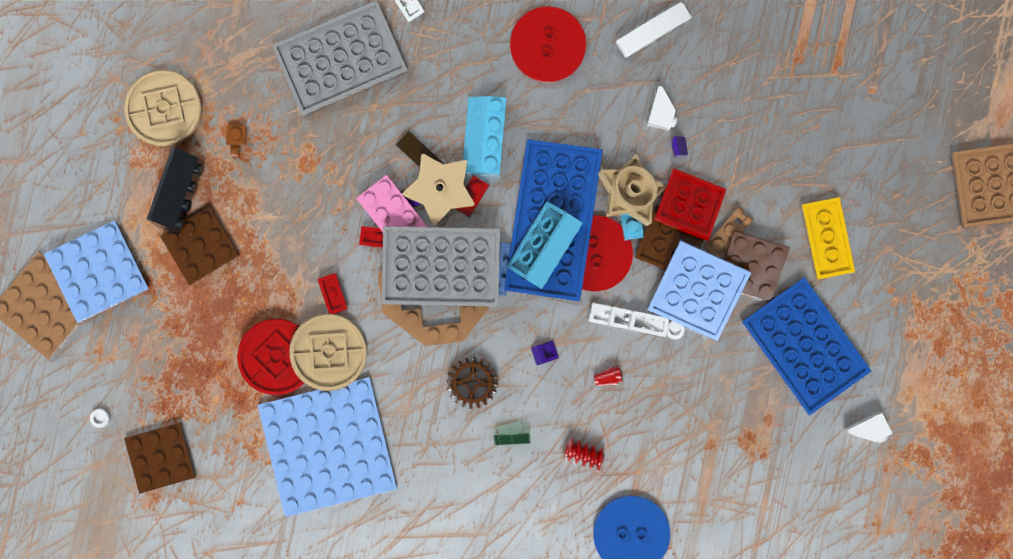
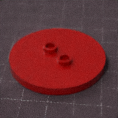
M552 6L538 7L524 14L515 24L510 38L511 56L517 68L528 78L542 83L559 82L571 76L581 65L586 51L585 33L579 21L569 12Z
M593 215L582 290L599 292L616 286L625 278L632 265L633 247L631 240L624 241L622 226L608 217Z
M273 318L255 324L245 333L238 347L237 362L242 377L252 388L268 395H284L295 391L304 384L295 374L289 357L290 343L294 333L300 327L299 325L286 319Z

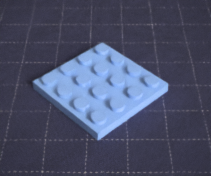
M115 221L44 254L77 323L149 290Z
M680 240L648 306V310L718 341L751 271Z

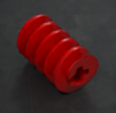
M571 437L566 445L563 458L567 456V462L575 458L576 465L581 460L582 467L589 463V469L596 465L597 472H599L605 453L603 454L602 447L596 452L595 445H592L589 449L587 442L581 446V440L574 444V438Z

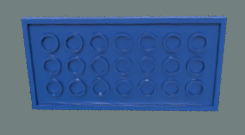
M527 139L508 263L546 202L567 212L583 224L542 289L507 268L504 291L581 302L599 182L598 172H600L603 149Z

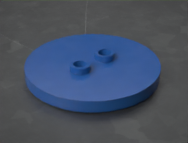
M622 496L609 502L600 511L594 523L593 539L596 550L602 559H662L669 547L670 527L665 514L652 501L640 496Z

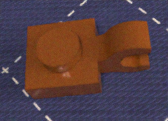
M227 125L226 144L231 145L230 157L240 159V145H246V125Z

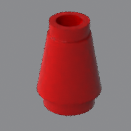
M612 366L594 375L596 386L617 385L619 382H622L623 376L620 367Z

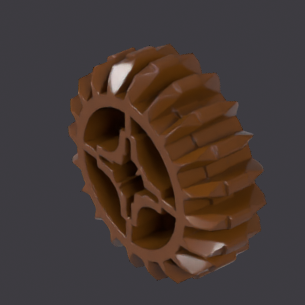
M472 357V363H469V359L465 358L466 364L464 365L459 360L458 365L460 368L452 366V369L456 371L455 374L452 372L448 373L449 376L453 377V380L448 379L446 381L447 383H452V386L448 387L447 390H454V393L450 395L451 398L456 395L458 396L455 401L456 404L463 400L462 407H465L466 402L470 403L469 409L473 408V403H476V407L480 408V401L487 405L485 398L493 399L489 395L490 392L497 393L495 389H492V386H498V383L493 382L492 379H497L498 376H491L490 373L494 372L495 369L491 368L488 371L489 362L485 366L481 365L483 362L482 358L479 360V363H475L476 357ZM471 367L470 375L467 379H457L463 369ZM476 367L486 373L488 381L477 378ZM472 373H474V378H476L478 383H483L475 385L473 393H471V388L467 383H462L470 381ZM457 385H463L468 388L469 398L464 397L459 392ZM488 387L484 395L474 399L476 388Z

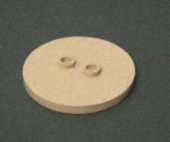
M156 70L141 76L133 83L125 99L124 112L128 126L138 138L154 146L168 147L185 141L193 134L201 119L202 103L197 89L186 77L170 70Z
M321 314L308 319L296 330L290 343L289 357L295 374L302 382L317 390L334 391L350 385L358 378L365 366L367 348L361 331L353 322L336 314Z

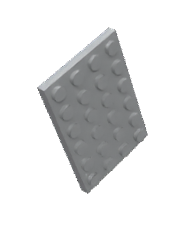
M377 0L272 45L302 116L407 71Z
M383 226L381 304L498 307L500 229Z

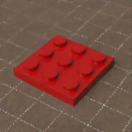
M673 168L654 220L708 241L727 189Z

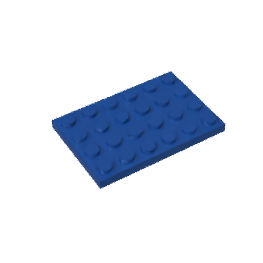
M805 277L741 321L808 416L871 372L869 366Z

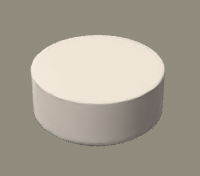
M670 321L666 335L671 339L681 338L685 332L684 326Z
M103 408L95 409L90 415L91 424L97 428L107 426L111 419L110 413Z

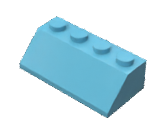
M493 96L468 98L463 160L468 162L466 174L500 176L506 98Z
M546 202L507 267L542 289L583 223L553 204Z

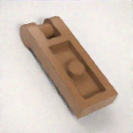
M738 207L704 245V248L711 254L721 257L728 249L733 231L743 232L752 222L753 218L750 215L747 216L742 212L743 209ZM737 217L742 221L740 226L734 222Z

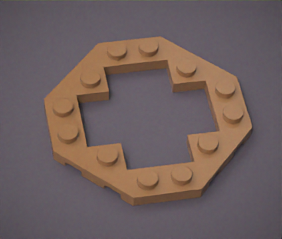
M381 270L380 273L378 274V282H379L380 297H381V301H382V270ZM381 304L384 315L424 346L464 341L490 308L487 306H459L460 323L423 327L421 308L402 311L401 305Z

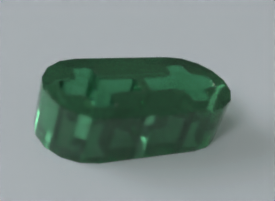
M530 433L494 435V445L531 443Z

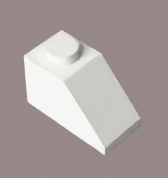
M658 86L647 125L669 131L671 127H675L678 116H674L676 110L661 86Z
M876 412L844 428L846 433L878 443L888 440V436L893 434L881 412Z

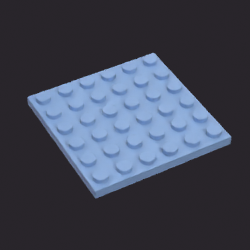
M370 377L355 380L342 389L334 391L315 390L258 405L285 517L397 489Z

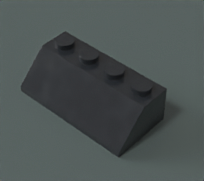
M176 147L171 148L147 216V220L156 227L180 234V231L184 228L187 211L189 212L192 207L191 199L193 194L197 192V182L205 168L204 162L199 157Z

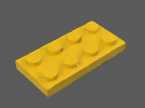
M840 197L802 204L801 209L816 280L855 272Z

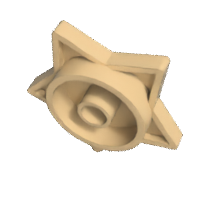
M422 154L419 178L402 195L424 205L434 226L451 209L474 206L475 204L464 186L467 160L442 164ZM438 184L443 185L444 188L442 191L436 190V186Z
M634 155L622 169L601 170L598 172V176L609 194L606 211L607 217L628 214L646 226L652 223L653 202L665 190L666 185L655 180L644 169L638 155Z

